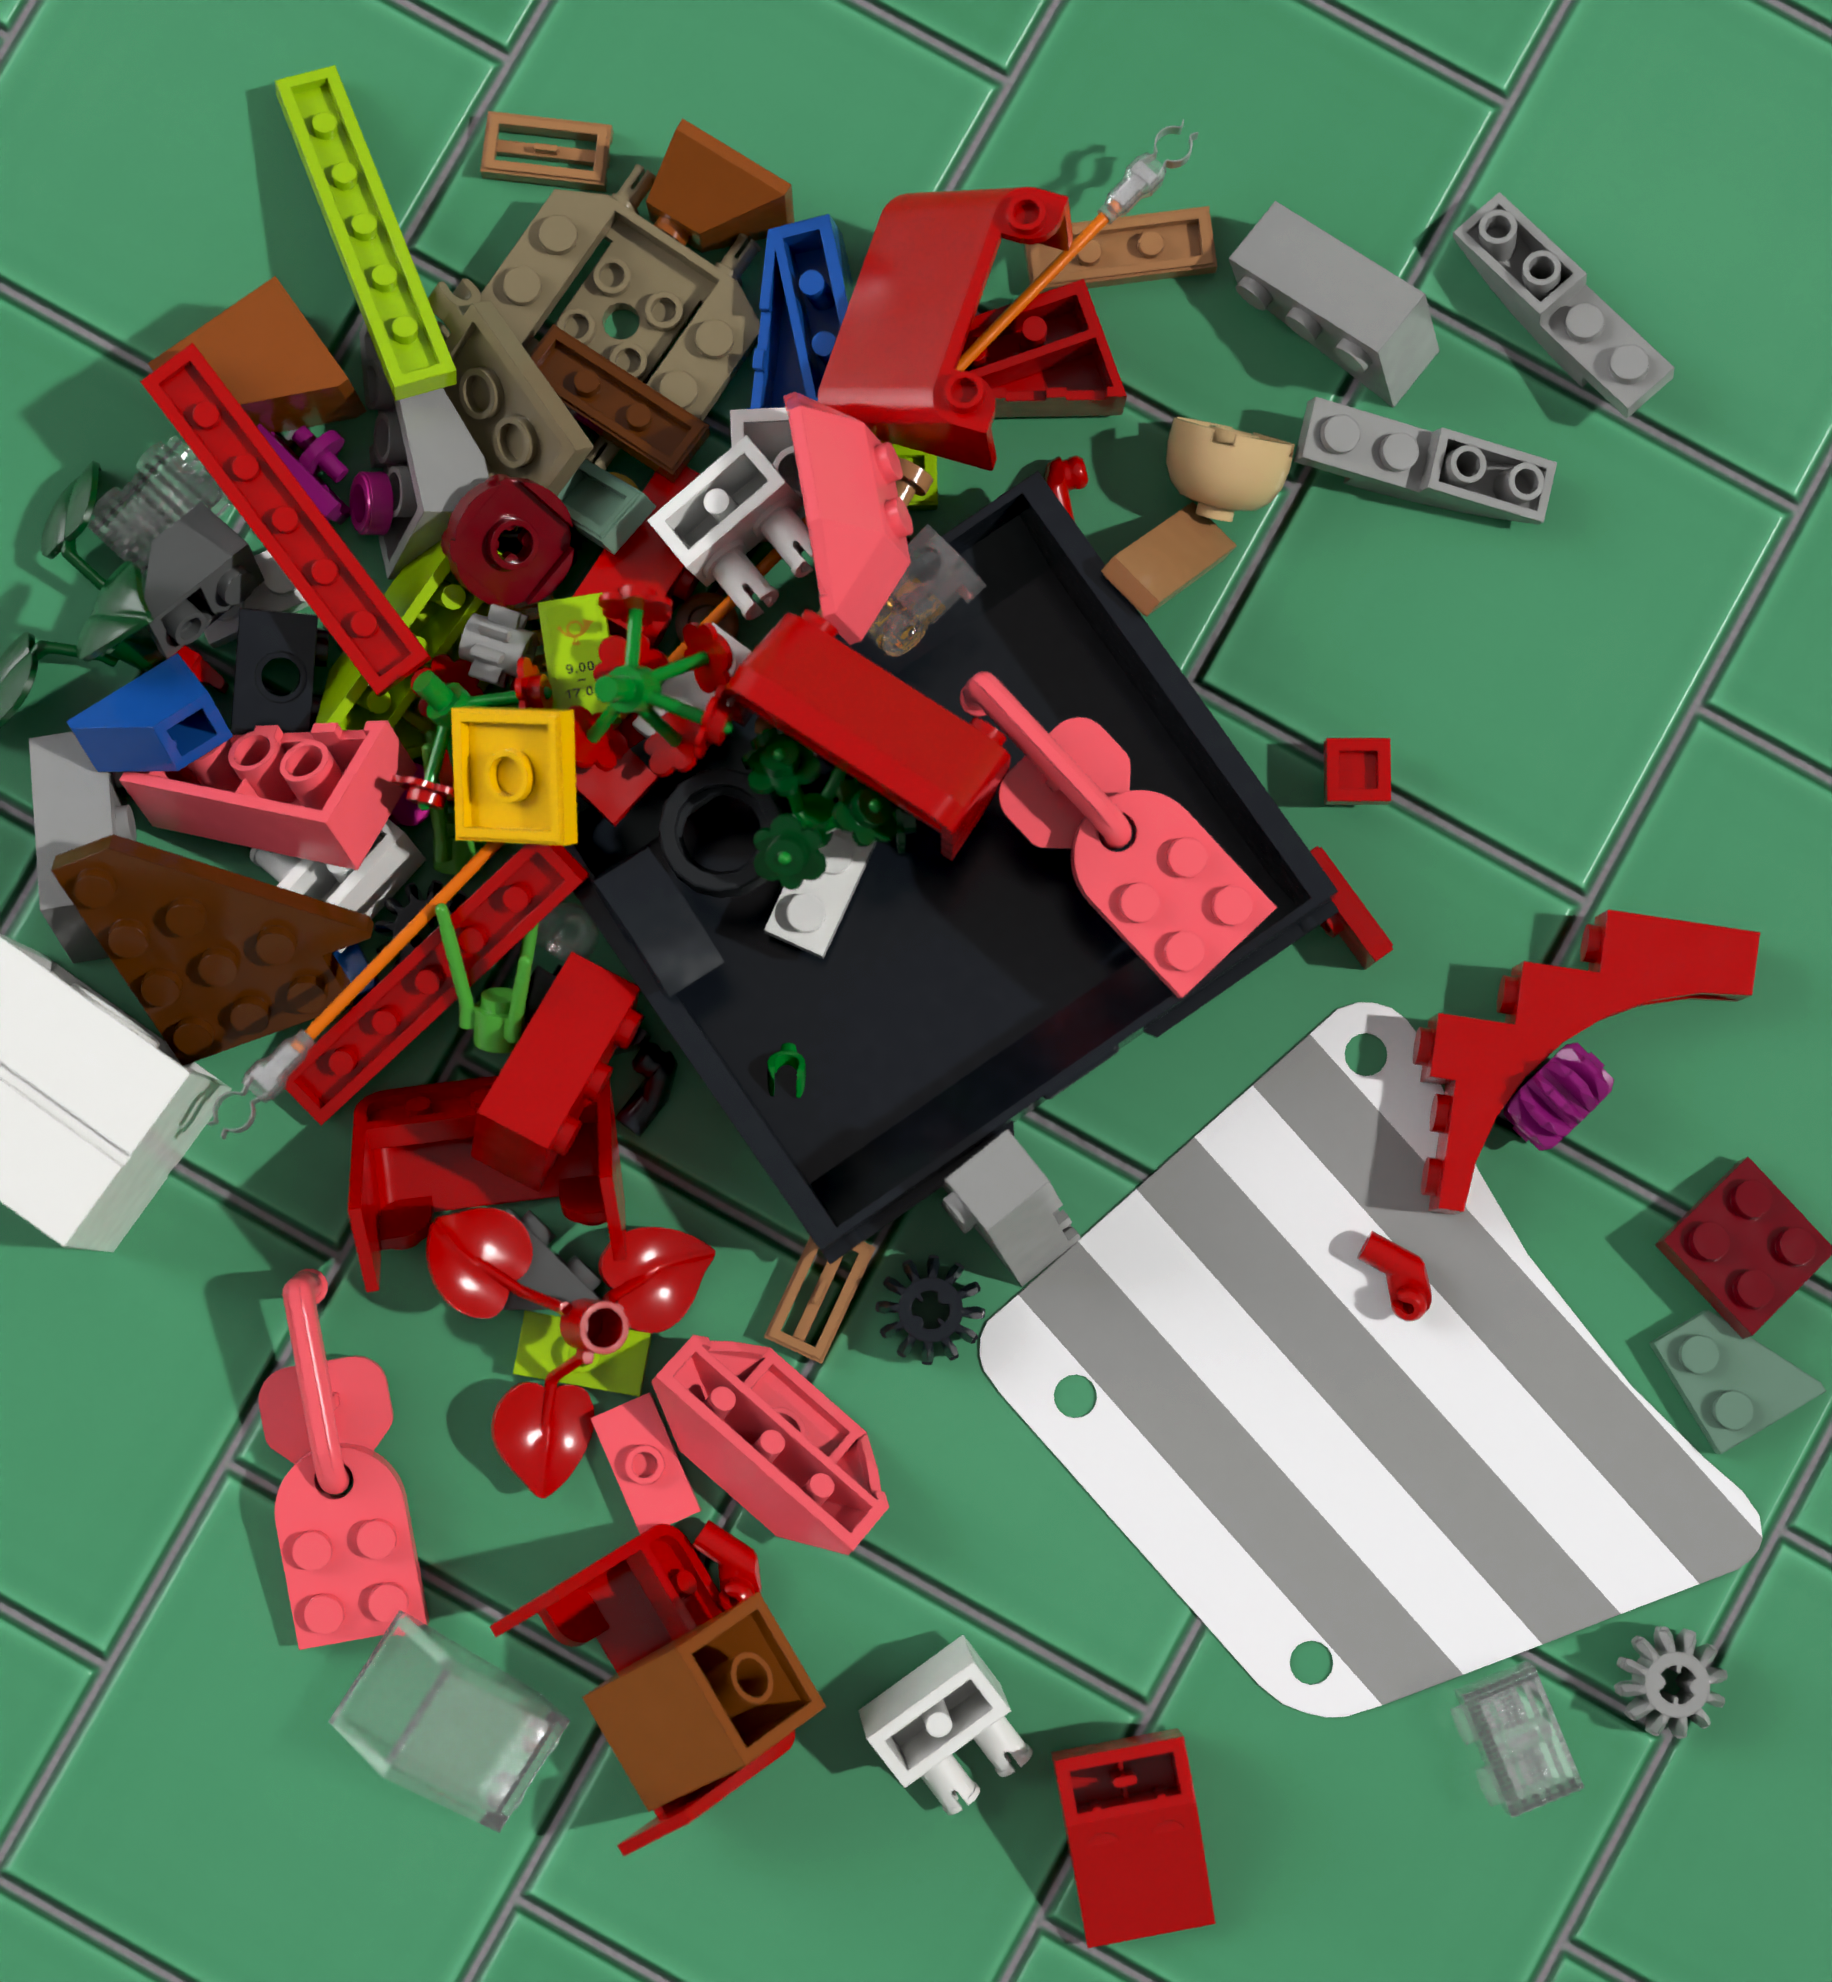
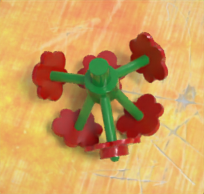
M636 584L621 586L618 588L617 593L601 594L598 599V605L602 608V615L610 619H621L622 622L628 624L627 639L618 635L608 636L600 643L598 649L601 662L595 666L593 678L596 681L594 688L596 697L601 702L609 703L603 713L598 712L592 715L589 710L578 705L568 708L574 709L575 765L581 768H590L595 764L602 771L608 772L613 770L617 764V759L622 758L628 751V742L620 732L613 730V722L622 712L637 713L656 731V734L651 735L644 744L645 752L651 756L649 768L656 776H668L676 769L681 772H687L694 767L697 759H702L711 743L720 746L726 734L733 730L731 721L734 708L726 706L728 699L724 690L731 679L728 671L733 665L731 648L727 640L717 633L712 623L698 624L697 622H691L683 628V639L687 647L684 651V658L669 663L667 656L662 651L650 649V641L646 635L641 633L642 626L650 625L653 621H669L671 619L672 600L657 595L653 588ZM689 671H694L695 679L700 689L707 694L713 692L715 694L710 698L705 710H701L661 694L660 682ZM653 707L667 711V713L660 716Z
M447 654L435 655L431 661V667H422L413 673L410 685L415 695L421 698L418 704L419 712L424 717L431 719L438 728L424 779L393 775L391 782L408 790L405 800L417 804L422 811H426L429 808L443 810L446 800L454 801L451 708L471 706L552 709L553 693L550 681L544 673L540 674L538 666L532 665L527 656L518 658V677L513 680L511 689L507 692L484 695L482 689L477 686L480 680L468 675L472 663L462 659L453 662L452 658Z

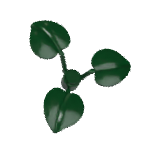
M94 460L62 492L51 509L42 533L41 552L43 556L49 559H54L61 552V555L100 591L96 599L95 609L82 628L77 645L44 640L35 643V636L25 632L5 650L0 657V729L24 703L34 683L38 661L48 654L77 657L85 662L97 660L111 667H114L120 660L144 673L167 660L159 652L146 625L153 622V618L144 599L140 567L130 560L126 561L106 581L77 553L76 538L85 530L90 521L97 497L98 475L102 470L100 464Z

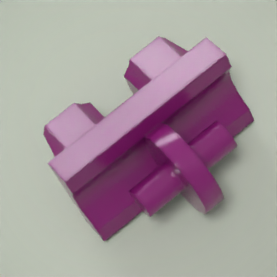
M259 423L257 425L258 429L328 521L331 519L342 525L350 516V507L317 474L324 471L335 483H338L347 475L349 469L337 458V455L344 446V439L335 430H330L317 438L306 426H302L292 436V440L304 451L299 457L273 431L269 432Z

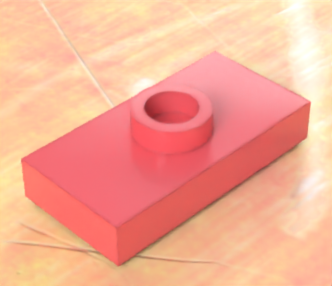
M651 1392L590 1418L640 1534L657 1524L671 1525L702 1510Z

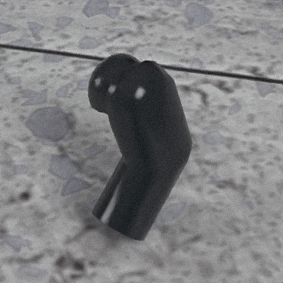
M649 1042L639 1050L632 1060L633 1069L637 1073L642 1074L645 1079L615 1119L639 1137H641L669 1100L678 1066L677 1060L670 1050L665 1053L659 1045Z

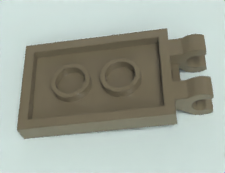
M468 278L462 279L452 293L445 282H438L428 300L433 313L448 327L447 329L441 322L437 321L457 375V384L443 389L483 454L489 477L496 474H505L510 477L526 478L549 489L558 496L594 448L593 444L491 301L480 302L481 294L475 284ZM516 526L513 529L514 532L522 531L520 526Z

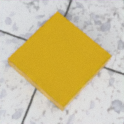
M471 706L451 708L456 840L563 846L578 843L574 709Z

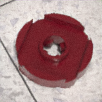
M496 474L472 488L458 502L450 516L448 527L442 535L441 547L444 555L448 558L454 577L468 592L490 605L495 604L501 607H508L506 605H516L522 602L529 605L549 596L566 577L574 554V548L570 546L571 532L569 525L573 527L570 513L564 503L549 489L526 478ZM516 526H520L522 531L517 537L519 543L523 545L520 552L515 555L506 551L499 556L497 552L500 544L498 541L499 535L505 529L511 531Z

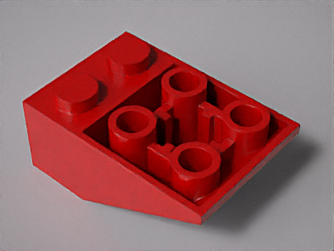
M1175 1728L1051 1752L1087 1948L1216 1924L1197 1802L1185 1739L1180 1730Z

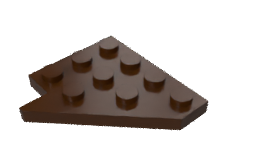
M115 834L56 855L51 868V872L182 1066L317 1018L351 983L332 952L370 939L374 925L368 915ZM353 1000L346 1007L353 1005Z

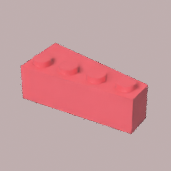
M388 720L366 721L364 730H342L337 722L314 723L311 732L283 733L278 725L255 726L254 731L244 735H233L232 738L179 771L124 772L119 781L153 827L358 870L405 791L399 785L391 782L393 775L413 777L418 768Z

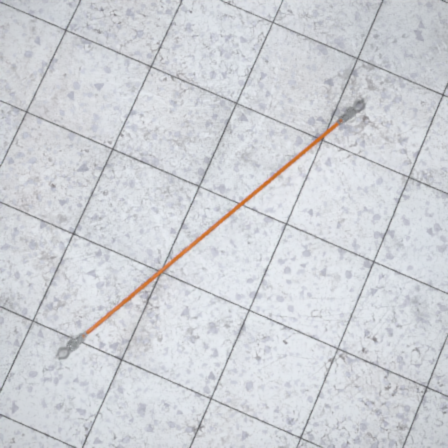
M1184 119L1180 127L1167 126L1160 130L1155 138L1154 153L1146 152L1139 155L1126 167L1123 179L1108 193L1105 203L1097 211L1098 215L1072 241L1069 251L1063 250L961 355L956 370L964 371L1107 223L1112 224L1118 217L1126 215L1141 199L1151 197L1162 186L1166 177V167L1179 168L1186 164L1191 156L1192 141L1197 140L1198 132L1190 135L1188 142L1190 151L1185 157L1179 160L1167 159L1162 165L1156 159L1158 152L1156 144L1165 135L1181 134ZM805 515L801 520L807 526V520ZM773 548L756 568L765 576L782 557ZM727 596L700 624L713 622L718 625L736 604ZM684 641L667 657L669 663L684 658V651L687 649ZM621 712L622 722H623L631 713H622V712ZM613 724V730H615L620 724ZM487 842L304 1031L301 1029L295 1036L285 1039L268 1057L257 1060L245 1072L242 1079L244 1087L241 1092H226L216 1100L213 1106L214 1120L207 1122L209 1126L218 1124V1109L226 1098L235 1095L245 1096L248 1090H250L257 1098L250 1102L251 1115L249 1120L240 1128L223 1129L221 1138L225 1140L228 1132L240 1133L247 1130L255 1120L256 1109L254 1105L260 1101L265 1104L274 1100L286 1088L289 1076L306 1059L309 1049L316 1043L314 1039L436 915L435 907L439 903L446 904L505 843Z

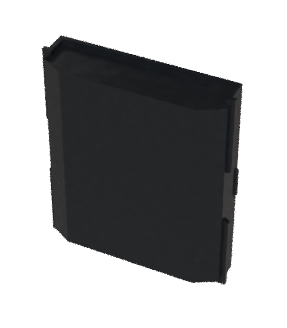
M1039 471L999 496L996 500L910 558L911 563L874 622L882 618L891 609L897 595L912 580L918 579L942 603L943 607L939 612L934 613L927 622V629L915 646L902 653L914 641L921 625L912 634L911 640L902 647L898 644L913 629H905L897 643L885 639L872 625L860 642L849 645L839 633L835 639L968 724L974 716L964 712L960 706V692L970 678L983 671L990 672L996 676L1048 733L1058 724L1070 718L1082 717L1091 719L1101 725L1129 756L1131 763L1130 791L1146 790L1163 794L1178 802L1193 816L1277 908L1183 998H1177L1084 898L1078 889L1072 873L1071 849L1039 848L1032 845L1003 814L998 801V792L953 861L941 854V833L918 818L916 819V833L905 834V853H898L896 836L884 843L876 841V846L824 959L765 934L764 928L783 889L779 879L774 881L767 880L764 884L745 895L717 898L697 893L679 880L661 850L658 828L664 803L679 783L705 770L728 768L748 774L752 772L751 769H745L741 758L753 750L750 742L758 736L755 733V722L758 718L756 714H753L745 728L734 722L732 718L733 730L726 734L722 744L719 746L711 743L702 759H697L696 764L691 770L681 772L676 769L668 776H658L659 780L616 826H613L576 793L578 843L563 847L590 875L573 891L830 1265L942 1188L947 1177L1007 1129L1014 1136L1013 1123L1044 1101L1058 1095L1117 1054L1119 1049L1141 1034L1145 1033L1158 1038L1339 912L1332 901L1338 893L1337 888L1139 611L1103 575L1101 570L1106 565ZM915 595L907 597L903 604L898 602L895 607L899 606L904 611L906 604ZM926 597L913 610L911 617L915 613L921 615L925 608L931 606V601L934 598L930 600ZM939 602L935 603L934 609H938L940 607ZM894 608L890 612L888 618L893 613L896 614V617H900L902 615V611H900L897 608ZM932 610L925 613L926 618L932 615ZM903 617L900 622L904 624L906 619ZM915 617L914 619H909L906 624L916 626L920 621ZM925 625L922 627L918 637L921 635ZM895 627L892 630L893 633L898 631ZM988 715L978 717L994 726L1006 736L1007 739L1002 747L1011 756L1010 769H1012L1025 754ZM645 738L630 748V750L649 767L651 756L644 750V744L647 740ZM817 753L815 757L820 762L821 774L812 783L801 785L805 795L808 793L821 794L835 767L834 764ZM847 773L844 780H853L854 777ZM776 791L771 792L781 809V813L792 814L793 811L788 797L779 796ZM727 795L709 797L697 804L687 817L683 831L685 847L692 859L706 869L718 872L736 870L748 863L758 850L754 845L753 839L754 835L761 829L760 820L753 808L739 798ZM837 795L833 800L835 803H838L840 801L837 798ZM1132 829L1131 840L1129 841V843H1128L1126 846H1124L1123 848H1120V849L1110 850V851L1121 852V851L1125 850V849L1130 845V843H1131V841H1132V838H1133V829ZM644 846H648L669 874L724 963L670 998L661 993L631 940L622 935L590 881ZM784 1043L795 1044L797 1053L801 1054L805 1059L806 1080L804 1092L800 1098H796L797 1071L790 1065L781 1066L775 1073L774 1096H770L768 1091L767 1062L771 1055L780 1051Z

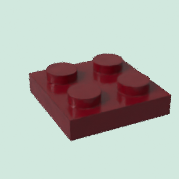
M1749 1157L1738 1161L1654 1244L1742 1339L1753 1336L1832 1256V1245Z

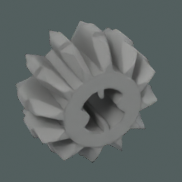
M1655 1627V1648L1641 1636L1636 1635L1632 1638V1646L1640 1655V1658L1635 1662L1632 1659L1620 1656L1616 1663L1622 1670L1632 1673V1680L1616 1683L1614 1685L1615 1693L1626 1697L1636 1696L1624 1710L1625 1715L1633 1721L1647 1715L1645 1730L1655 1736H1658L1664 1730L1668 1722V1727L1674 1737L1678 1739L1685 1738L1688 1732L1687 1717L1698 1727L1706 1729L1711 1724V1721L1702 1709L1703 1705L1708 1703L1721 1708L1725 1704L1723 1696L1710 1691V1684L1722 1683L1727 1680V1671L1716 1667L1706 1668L1714 1660L1717 1649L1708 1643L1695 1649L1696 1633L1686 1628L1679 1632L1674 1641L1668 1627ZM1665 1669H1670L1677 1673L1682 1672L1675 1680L1680 1688L1676 1695L1661 1691V1694L1659 1692L1666 1684L1665 1679L1661 1675Z

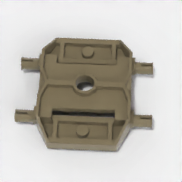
M639 164L634 166V170L617 194L613 193L611 196L554 189L482 291L480 302L491 301L530 355L540 342L534 336L604 238L611 243L554 325L635 378L646 383L699 305L702 304L646 385L703 421L758 343L760 322L741 288L742 280L740 277L756 254L760 252L761 247L753 239L749 242L747 235L739 233L738 238L720 263L716 262L713 265L639 216L637 208L652 188L656 178L649 170L645 173L644 167ZM628 310L639 318V327L631 337L615 339L605 332L604 324L607 317L613 312ZM599 435L593 444L594 448L585 459L606 471L620 448Z

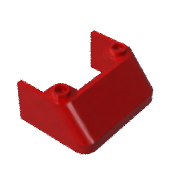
M805 609L801 617L792 613H786L739 665L724 688L729 707L734 708L733 721L745 728L753 714L764 719L940 832L941 854L953 861L995 797L1000 783L1010 769L1011 756L1002 747L1007 739L1006 736L994 726L978 717H973L968 724L835 639L839 632L838 629L815 612Z
M497 1076L387 1089L364 1097L354 1109L348 1214L366 1292L379 1291L381 1250H406L419 1244L428 1235L429 1227L434 1221V1212L559 1197L561 1211L570 1221L586 1226H596L607 1222L614 1261L626 1260L625 1197L610 1080L595 1103L588 1100L578 1119L582 1121V1125L572 1146L564 1157L559 1155L540 1192L471 1157L476 1112Z
M657 1524L553 1586L489 1627L495 1637H498L538 1613L549 1633L563 1645L578 1647L596 1637L615 1671L618 1673L725 1610L719 1603L718 1595L720 1592L687 1537L672 1525ZM795 1730L745 1767L654 1809L653 1811L657 1817L617 1845L622 1855L626 1856L698 1818L785 1754L794 1743Z

